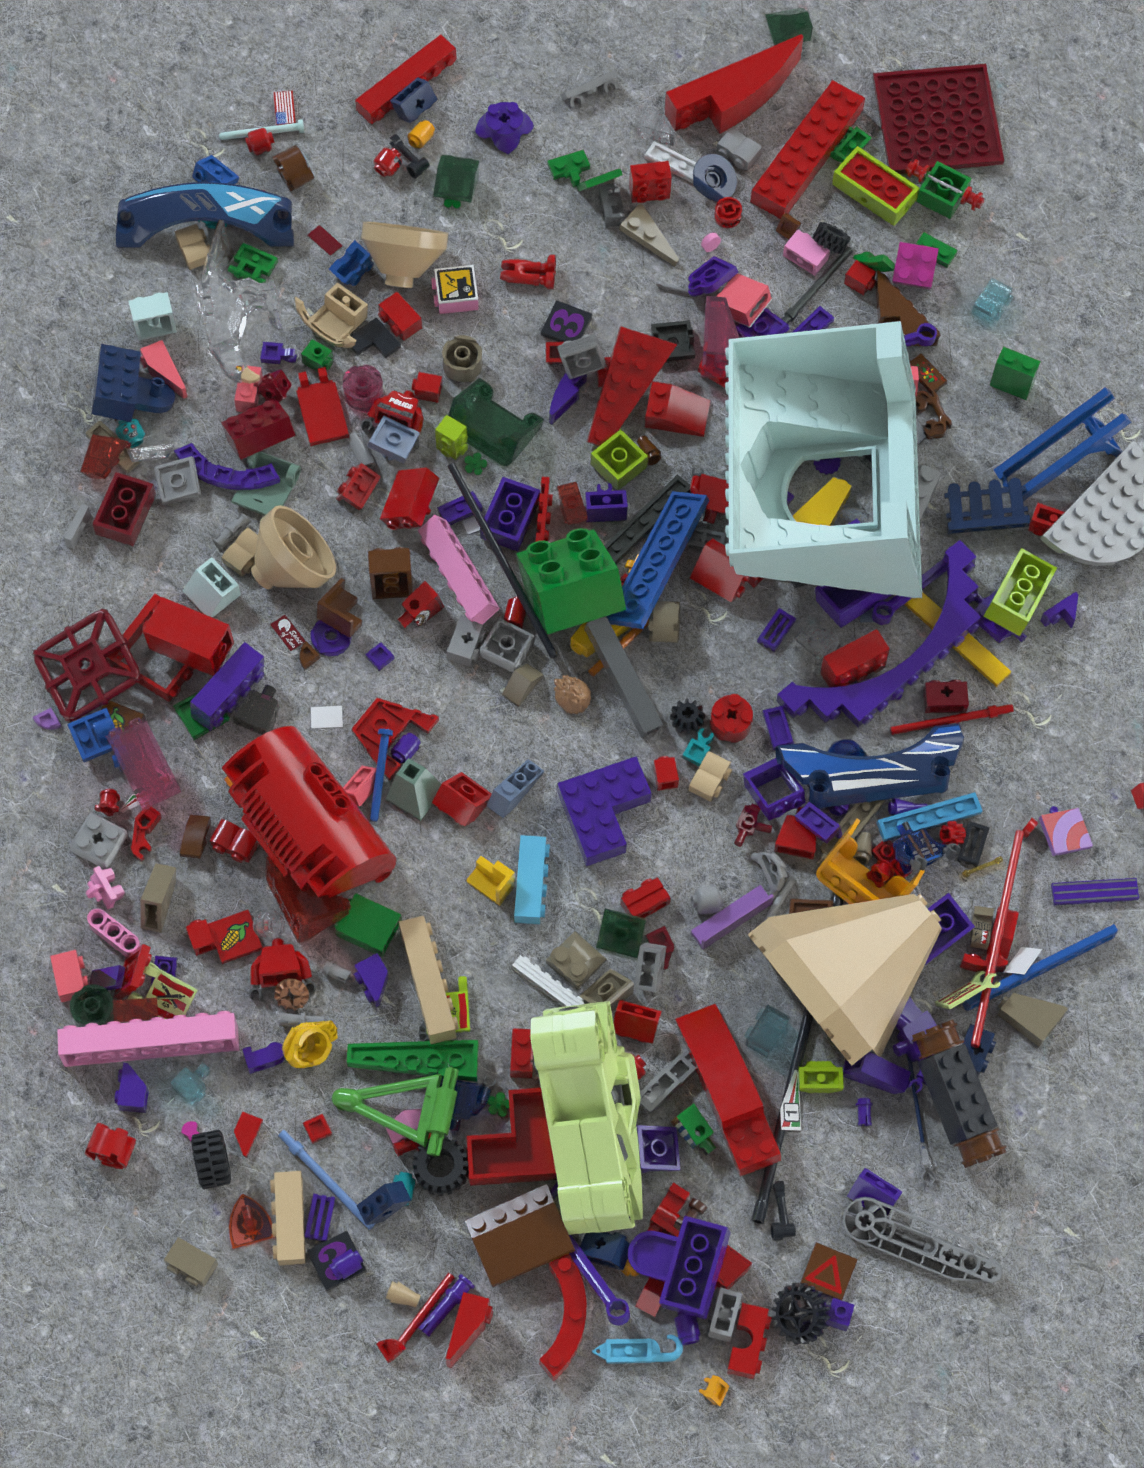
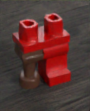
M673 1182L663 1201L651 1217L647 1231H657L678 1237L684 1218L679 1213L688 1201L690 1193ZM692 1198L688 1204L690 1210L685 1216L696 1219L698 1214H704L707 1206L700 1200Z

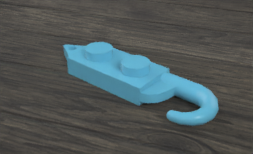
M667 1335L668 1339L676 1343V1350L672 1353H661L658 1343L653 1339H606V1342L592 1350V1353L605 1360L606 1364L671 1362L681 1356L683 1345L681 1340L675 1335Z

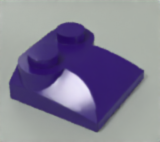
M637 1125L641 1173L649 1171H680L677 1127Z

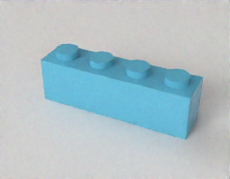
M520 835L514 923L540 924V918H545L546 905L542 904V897H546L547 884H543V877H548V864H545V857H549L550 844H546V837Z

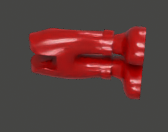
M549 255L547 261L542 264L541 262L523 259L502 260L501 268L503 271L500 273V280L508 283L534 286L541 284L547 289H554L556 255Z

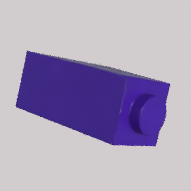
M868 1052L852 1066L847 1059H845L843 1065L844 1078L892 1094L905 1092L910 1083V1071L871 1052Z

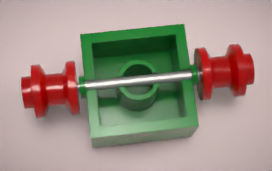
M917 159L914 162H909L905 171L908 173L907 177L915 176L918 178V183L922 184L918 191L917 203L948 219L952 218L960 204H970L973 211L976 208L980 209L985 200L983 193L975 194L972 192V187H970L972 178L938 161L930 173L929 165L922 167Z

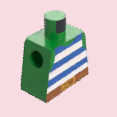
M694 1103L670 1121L674 1127H677V1131L692 1149L699 1145L705 1155H708L717 1148L709 1138L714 1131ZM695 1130L699 1131L700 1136L695 1134Z

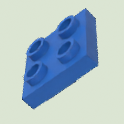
M107 708L67 724L84 763L111 752L116 747L122 745Z

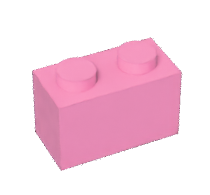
M797 230L785 244L783 256L816 276L828 261L830 251L817 244L818 242H815L809 234Z

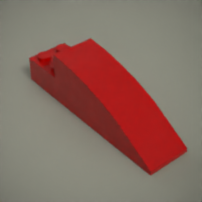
M800 34L667 91L664 114L675 131L685 129L691 124L704 121L709 117L719 134L748 118L780 89L800 61L803 35Z
M716 1004L676 1018L675 1021L739 1176H744L780 1162L781 1153L764 1115L763 1103Z

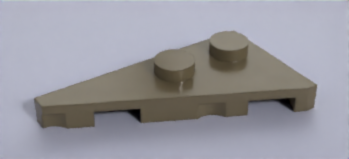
M639 203L622 222L619 230L675 267L679 261L678 256L643 204Z

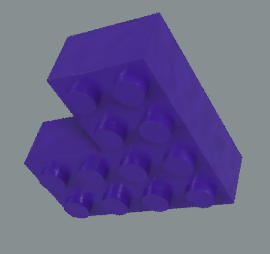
M855 519L849 524H858L861 522L858 519ZM825 585L815 587L816 602L840 628L873 608L876 603L892 596V594L886 595Z
M637 756L557 783L558 796L586 867L625 854L627 843L615 814L651 802V791Z

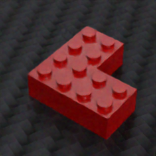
M541 1088L508 1090L511 1133L467 1136L470 1186L557 1180Z

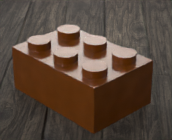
M395 547L394 549L384 550L376 548L368 551L372 600L409 597L413 593L410 549Z

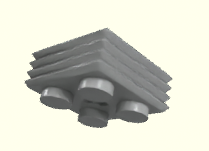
M586 334L580 339L565 341L557 347L569 379L603 369L607 366L596 334Z
M498 618L480 648V657L514 672V670L520 667L533 645L534 635ZM507 644H510L511 647L505 648L503 647V645L506 646Z
M90 813L69 847L72 853L104 869H108L127 839L128 834L125 829L94 813ZM102 838L103 842L98 841L97 844L95 843L96 839Z

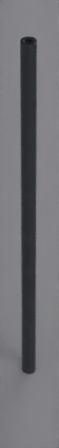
M455 463L449 464L447 467L548 655L551 659L557 657L558 654L459 470Z

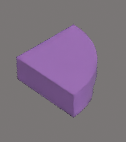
M52 708L32 717L34 722L44 729L52 730L61 727Z

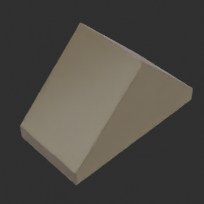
M527 663L514 670L502 696L519 707L544 675Z

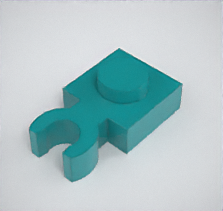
M704 728L698 731V740L693 738L690 740L682 755V759L699 767L708 751H710V747L707 744H710L714 737V733L711 732L708 738H704L702 736Z

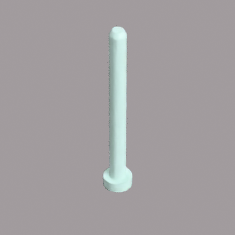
M303 119L298 120V123L261 127L265 128L267 133L272 132V134L291 131L305 133ZM259 128L222 132L219 134L220 140L248 137V132Z

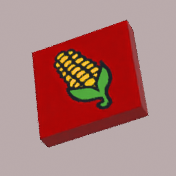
M248 909L208 923L222 964L262 950L261 942Z

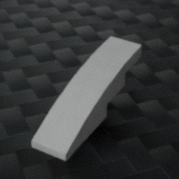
M688 1049L679 1054L667 1068L664 1067L640 1092V1104L650 1114L696 1073V1068Z

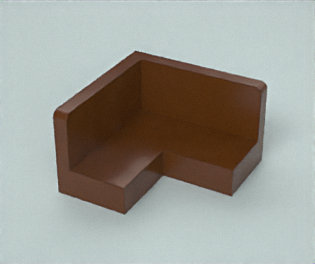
M341 578L317 602L316 618L350 638L362 626V620L349 612L357 604L358 597L344 590L345 580Z

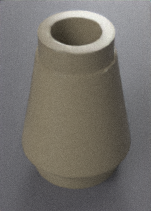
M868 832L859 833L856 841L858 850L853 856L862 865L868 864L872 859V835Z

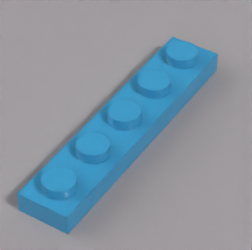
M976 792L883 818L878 820L876 824L882 840L885 842L922 829L927 830L945 825L948 821H959L980 815L983 810ZM908 821L911 829L907 831L904 829L902 823Z

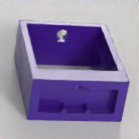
M776 758L743 773L745 788L768 821L781 817L784 813L797 809L806 803L804 789L783 764L779 765ZM782 777L792 794L768 805L757 788L776 778Z

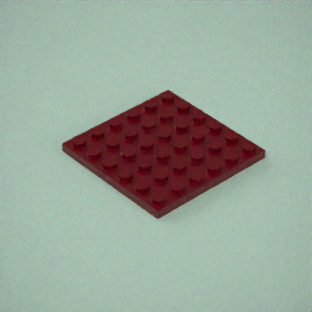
M986 63L873 73L874 90L889 168L898 174L907 173L905 171L909 162H914L915 159L919 160V165L922 167L929 165V171L933 169L937 161L952 169L1004 165V154Z

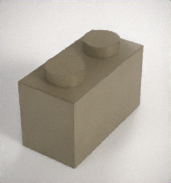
M179 1237L164 1259L168 1271L177 1276L181 1273L186 1276L185 1280L195 1287L198 1284L204 1287L218 1266L215 1258Z

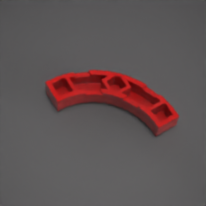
M570 1254L549 1263V1271L559 1286L564 1305L563 1321L557 1338L549 1350L539 1359V1365L553 1382L572 1362L581 1344L586 1324L587 1301L584 1283L579 1269Z

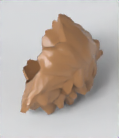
M562 675L563 679H555L556 687L554 691L557 704L567 713H583L590 705L591 691L588 685L580 679L569 677L568 675Z

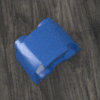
M354 240L346 249L345 255L337 259L329 270L344 284L356 286L364 273L373 268L374 262H372L370 253Z

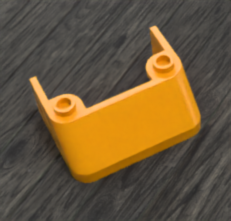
M858 818L838 840L816 871L818 880L848 904L909 895L925 872L920 870L910 882L901 876H893L886 883L884 882L882 888L876 887L875 883L866 877V873L870 870L853 858L858 850V845L851 836L860 822Z

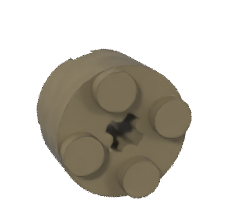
M466 335L456 336L453 340L445 343L442 350L445 375L454 381L473 382L480 374L483 366L481 346H479L474 338Z
M657 601L651 613V619H649V641L678 643L680 602Z

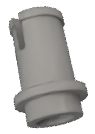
M327 961L322 973L326 977L331 976L346 984L351 971L334 964V961Z

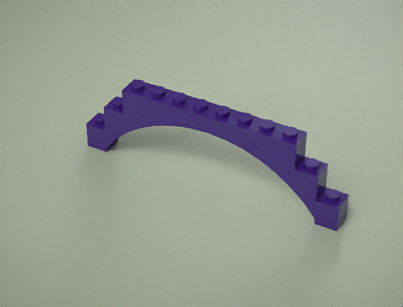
M961 540L957 541L944 553L943 561L947 564L948 580L943 609L933 630L923 644L905 661L878 677L848 686L831 688L796 685L792 681L777 694L776 701L783 706L784 710L792 718H795L797 715L802 716L810 707L825 723L830 719L832 721L835 720L842 711L857 728L862 724L867 725L873 719V714L877 711L882 712L889 705L888 702L893 697L897 699L904 692L903 689L907 685L912 686L915 684L921 673L929 672L934 667L935 661L944 659L949 654V649L953 646L958 647L965 640L964 637L968 633L973 634L980 627L981 616L969 605L977 598L979 586L967 575L975 568L977 556Z

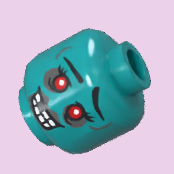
M132 419V422L123 420L118 422L119 425L115 433L123 444L135 448L144 442L145 432L137 419Z

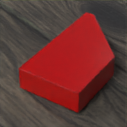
M242 1111L234 1129V1134L243 1156L247 1158L261 1128L263 1119Z

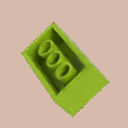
M1021 548L986 610L984 617L1020 636L1029 623L1057 567Z

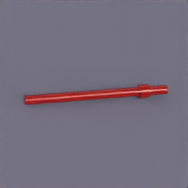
M1012 704L998 707L992 705L987 706V709L890 727L891 735L979 718H996L1000 714L1014 712Z

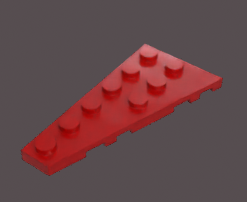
M622 326L619 327L587 443L600 446L619 431L678 344Z

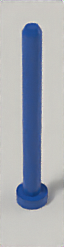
M378 729V735H381L370 814V820L373 822H377L379 818L389 737L393 736V730Z

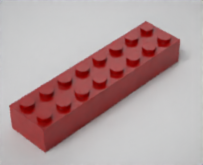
M832 80L753 187L750 203L781 219L783 214H788L826 163L831 152L846 135L849 127H852L863 112L865 97Z

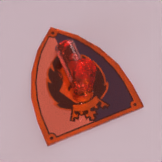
M242 1194L235 1203L230 1215L229 1233L233 1249L275 1238L272 1235V1221L268 1213L254 1199Z

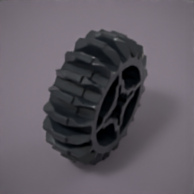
M793 1283L792 1285L785 1286L784 1290L778 1292L779 1298L773 1300L777 1306L771 1308L772 1311L776 1312V1316H773L771 1319L777 1320L774 1328H781L779 1335L786 1336V1341L805 1345L809 1344L810 1341H817L818 1337L824 1335L822 1329L829 1327L825 1320H830L831 1318L826 1315V1311H829L831 1308L825 1307L824 1303L828 1299L821 1298L822 1291H816V1286H808V1283ZM800 1311L807 1312L806 1314H802V1316L795 1315V1313H800Z

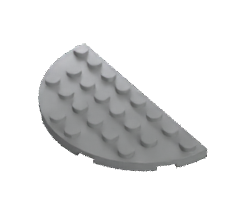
M1132 441L1040 539L1057 553H1064L1072 557L1073 561L1088 565H1113L1117 562L1128 560L1144 548V452Z

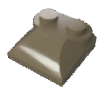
M574 931L559 947L553 949L551 955L546 959V963L574 988L579 990L607 958Z

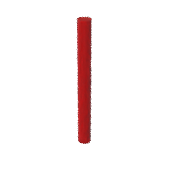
M447 1273L400 1336L398 1341L404 1346L453 1282L455 1277L452 1274Z

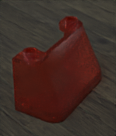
M266 857L265 877L267 884L298 943L308 941L349 914L351 905L347 897L335 895L329 898L328 895H324L318 898L312 888L307 891H301L290 876L291 872L287 877H284L270 857Z

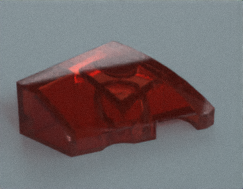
M92 435L80 472L89 478L105 480L111 473V469L120 461L118 456L125 447L129 449L131 443L117 438Z

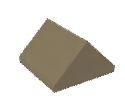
M609 969L579 997L584 1000L585 1004L610 1001L611 1011H614L618 1006L619 1000L625 1001L633 994L634 983L627 977Z

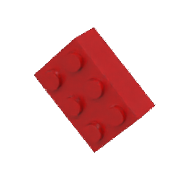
M875 629L824 656L820 674L829 688L848 686L855 681L861 682L867 678L868 674L872 672L878 673L885 668L890 648L879 631Z

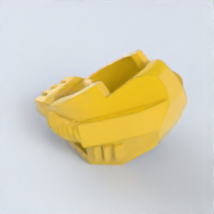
M331 1020L300 1023L294 1028L292 1027L282 1046L285 1059L295 1068H308L320 1065L326 1060L332 1049L331 1042L338 1038V1028Z

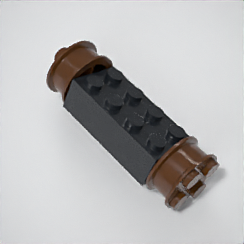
M952 1019L942 1023V1028L939 1024L926 1029L927 1034L921 1031L912 1035V1042H916L921 1056L919 1057L918 1065L950 1145L954 1144V1147H958L963 1159L960 1163L967 1168L977 1164L976 1160L978 1163L990 1160L992 1154L996 1157L1006 1153L1005 1148L1007 1146L1001 1143L997 1133L1000 1129L999 1127L995 1128L998 1125L964 1040H960L955 1026L958 1024Z

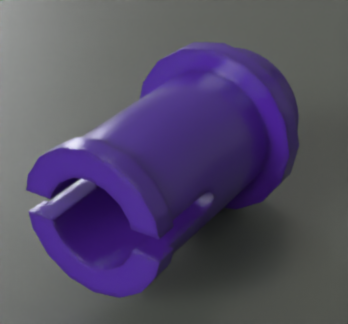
M857 1099L858 1102L855 1106L858 1107V1126H863V1124L864 1126H872L871 1106H873L871 1099Z

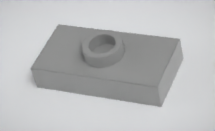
M81 504L64 536L66 547L74 549L81 535L86 533L87 523L91 518L89 506Z

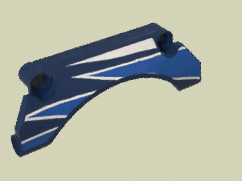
M956 723L934 726L916 744L890 754L848 756L823 751L804 743L776 746L775 755L779 765L783 764L802 785H808V802L821 809L824 807L946 792L950 779V769L948 766L955 765L964 743V736L960 725Z

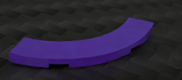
M193 443L174 450L178 460L193 456L198 479L220 488L252 490L280 483V478L272 463L258 468L246 469V471H236L232 468L212 464L195 448Z

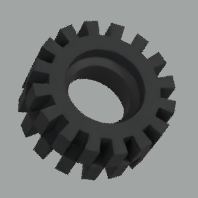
M826 222L819 223L812 237L823 248L839 254L844 253L851 240L850 236L843 232V230Z

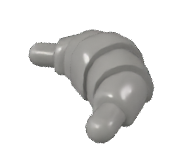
M753 853L751 859L760 864L768 881V888L770 889L768 896L773 894L774 899H776L778 891L781 890L787 879L786 865L775 853Z

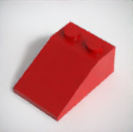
M652 381L645 417V428L704 437L710 400L672 384Z
M463 1292L446 1355L447 1367L452 1368L485 1330L486 1324L491 1323L493 1306H490L489 1298Z

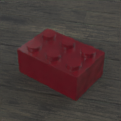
M276 398L267 400L262 405L249 408L245 412L231 416L221 422L227 441L240 460L296 436L289 415Z
M115 472L92 523L95 534L134 547L156 496L154 484Z

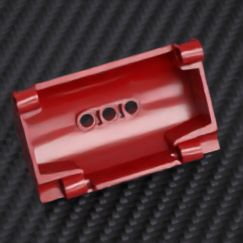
M284 726L257 737L241 748L222 766V770L233 783L228 793L239 808H243L244 815L241 820L282 875L287 877L291 872L290 876L301 891H307L312 888L318 898L324 895H328L330 898L373 880L376 883H380L391 875L397 862L396 856L389 850L386 843L297 727Z

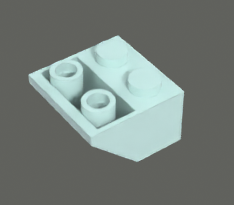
M212 557L195 570L183 589L186 597L203 614L212 618L241 595L237 582Z

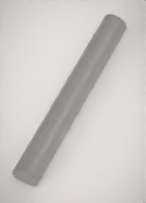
M789 876L761 923L768 919L767 917L776 916L796 882L793 877Z

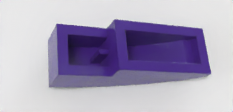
M565 373L555 390L549 411V423L551 425L579 400V389L587 382V374L569 379L567 373Z

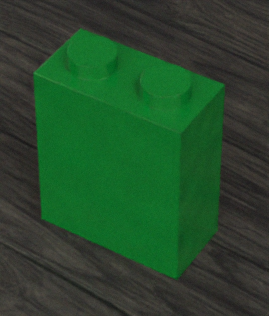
M1003 346L996 361L989 386L1027 400L1034 385L1041 361Z
M355 893L352 899L349 898L344 907L346 911L343 917L339 916L335 923L336 935L373 954L378 953L383 958L399 928V921H402V916L400 913Z

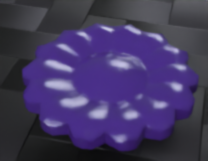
M841 459L814 460L813 465L816 466L815 469L825 475L834 474L841 466Z

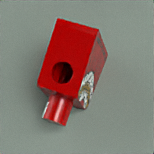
M424 581L402 602L401 605L405 612L397 620L404 628L413 621L418 626H421L441 611L444 605L439 595Z

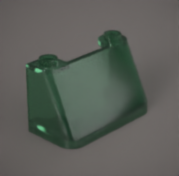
M478 378L453 398L448 416L467 427V443L500 465L509 466L541 429L544 418L533 412L526 414L523 420L492 401L493 388L486 381Z

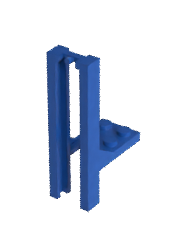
M1105 387L996 467L994 472L1002 480L1003 486L1009 487L1007 480L1009 476L1081 423H1084L1086 430L1092 436L1023 485L1026 486V492H1022L1023 501H1025L1088 454L1105 451L1108 455L1111 454L1118 457L1122 450L1112 436L1132 422L1123 413L1107 425H1104L1101 420L1093 416L1115 399L1112 392Z

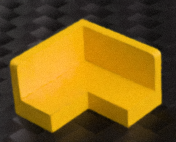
M480 856L476 861V868L466 881L500 906L515 887V872L498 860L495 864H492Z

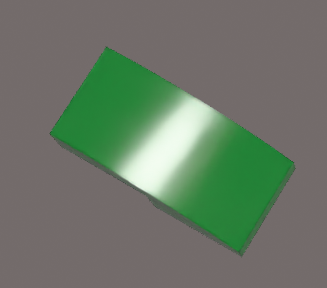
M869 251L853 256L855 261L858 260L876 272H890L895 269V263L885 254L874 256Z

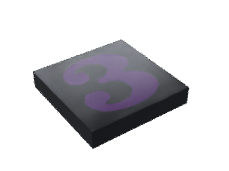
M556 300L541 330V336L557 342L580 339L584 336L593 314Z
M348 1231L307 1250L326 1292L367 1272L362 1262L360 1270L345 1279L337 1280L329 1267V1264L333 1263V1259L347 1250L356 1251Z

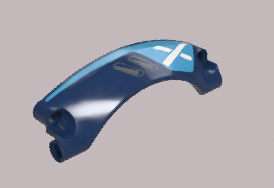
M216 182L182 183L151 189L122 199L118 203L116 247L140 248L148 239L168 227L191 221L218 222L219 220L221 223L230 224L252 233L270 247H293L292 201L286 197L263 190Z

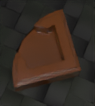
M307 641L302 645L299 655L300 664L304 671L320 659V655Z

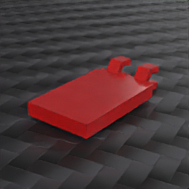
M318 368L320 382L309 385L306 371L298 373L301 387L297 388L296 394L310 447L349 438L336 383L333 380H328L326 368Z

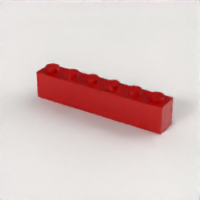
M440 34L355 99L356 111L371 125L376 121H380L386 113L394 110L390 100L417 77L429 81L433 77H437L447 66L453 65L457 59L456 48Z

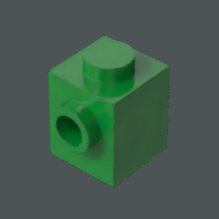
M313 339L301 353L302 364L318 372V368L325 367L327 370L330 369L334 362L332 350Z

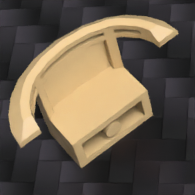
M338 282L325 294L324 305L312 316L305 309L304 302L295 297L296 310L299 316L320 338L342 348H352L356 344V340L350 334L367 319V303Z

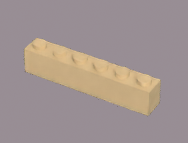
M424 915L399 921L402 941L430 1044L455 1039V1030H458L459 1026L457 1018L452 1017L450 1012L454 1010L451 997H446L445 992L448 991L446 979H441L440 973L443 972L441 961L436 960L435 954H438L436 942H431L430 935H433L430 922L426 923Z

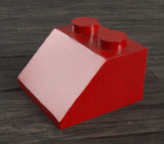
M460 772L441 784L432 803L441 812L451 816L456 823L465 827L474 822L487 807L492 793L463 772Z

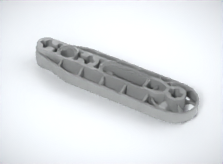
M869 1197L856 1198L849 1203L844 1211L843 1224L846 1232L850 1237L865 1245L951 1280L994 1283L1002 1277L1003 1270L1001 1264L963 1234ZM862 1200H864L865 1209H862ZM883 1206L892 1209L889 1217H887L886 1210ZM894 1210L912 1217L911 1225L909 1226L892 1219ZM847 1211L857 1214L856 1218L846 1214ZM864 1214H867L872 1222L870 1224L867 1222L866 1225H863L859 1217L861 1215L864 1217ZM915 1219L934 1226L932 1233L929 1234L914 1228ZM887 1223L893 1225L889 1235L884 1234ZM854 1226H857V1227H858V1228L855 1229L853 1232H850V1230H851ZM896 1226L925 1237L927 1240L925 1242V1240L916 1238L906 1232L896 1231ZM936 1228L954 1234L952 1243L934 1236ZM895 1233L897 1235L902 1236V1238L905 1240L907 1239L911 1242L919 1244L922 1247L924 1245V1248H918L904 1241L896 1239L892 1236ZM957 1236L975 1246L974 1250L971 1251L956 1245ZM881 1238L878 1246L870 1243ZM883 1239L901 1246L900 1253L897 1254L880 1247ZM904 1248L923 1255L920 1263L901 1256ZM949 1248L953 1249V1254L959 1256V1252H962L960 1264L956 1263L957 1258L953 1256L946 1259V1254L943 1251H948ZM977 1249H979L987 1257L976 1253ZM925 1256L943 1263L942 1270L938 1271L924 1265ZM967 1257H973L976 1259L977 1264L973 1268H968L964 1265V1260ZM981 1261H984L983 1267L988 1269L991 1266H995L997 1274L993 1273L991 1276H988V1271L982 1268L981 1273L977 1272ZM946 1265L965 1273L963 1277H956L943 1272ZM967 1274H970L977 1278H968L966 1276Z

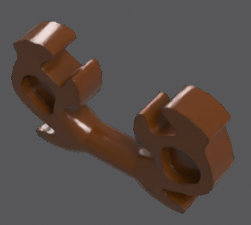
M926 391L917 392L916 406L919 407L918 413L926 411L927 405L933 407L939 419L938 422L934 419L926 422L925 427L930 428V430L924 428L926 438L928 440L942 438L946 432V425L950 429L952 421L941 407L939 396L934 391L932 396Z

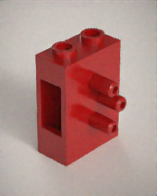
M427 467L398 470L380 520L391 530L421 527L425 516L431 513L429 505L440 478Z

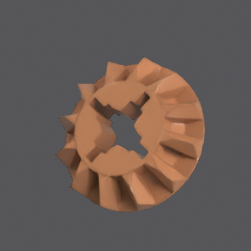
M285 979L277 984L274 998L278 1001V1005L285 1007V1010L293 1009L296 1011L298 1008H303L308 1002L309 991L301 981ZM289 989L292 995H296L294 1001H292L290 996H287Z

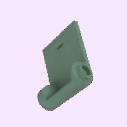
M262 451L247 457L246 462L249 464V469L272 463L280 478V483L260 489L237 490L231 503L265 516L275 506H284L299 479L301 466Z

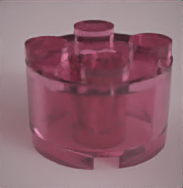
M367 364L359 367L353 366L344 374V399L351 408L367 413L374 401L384 396L382 377L375 367Z

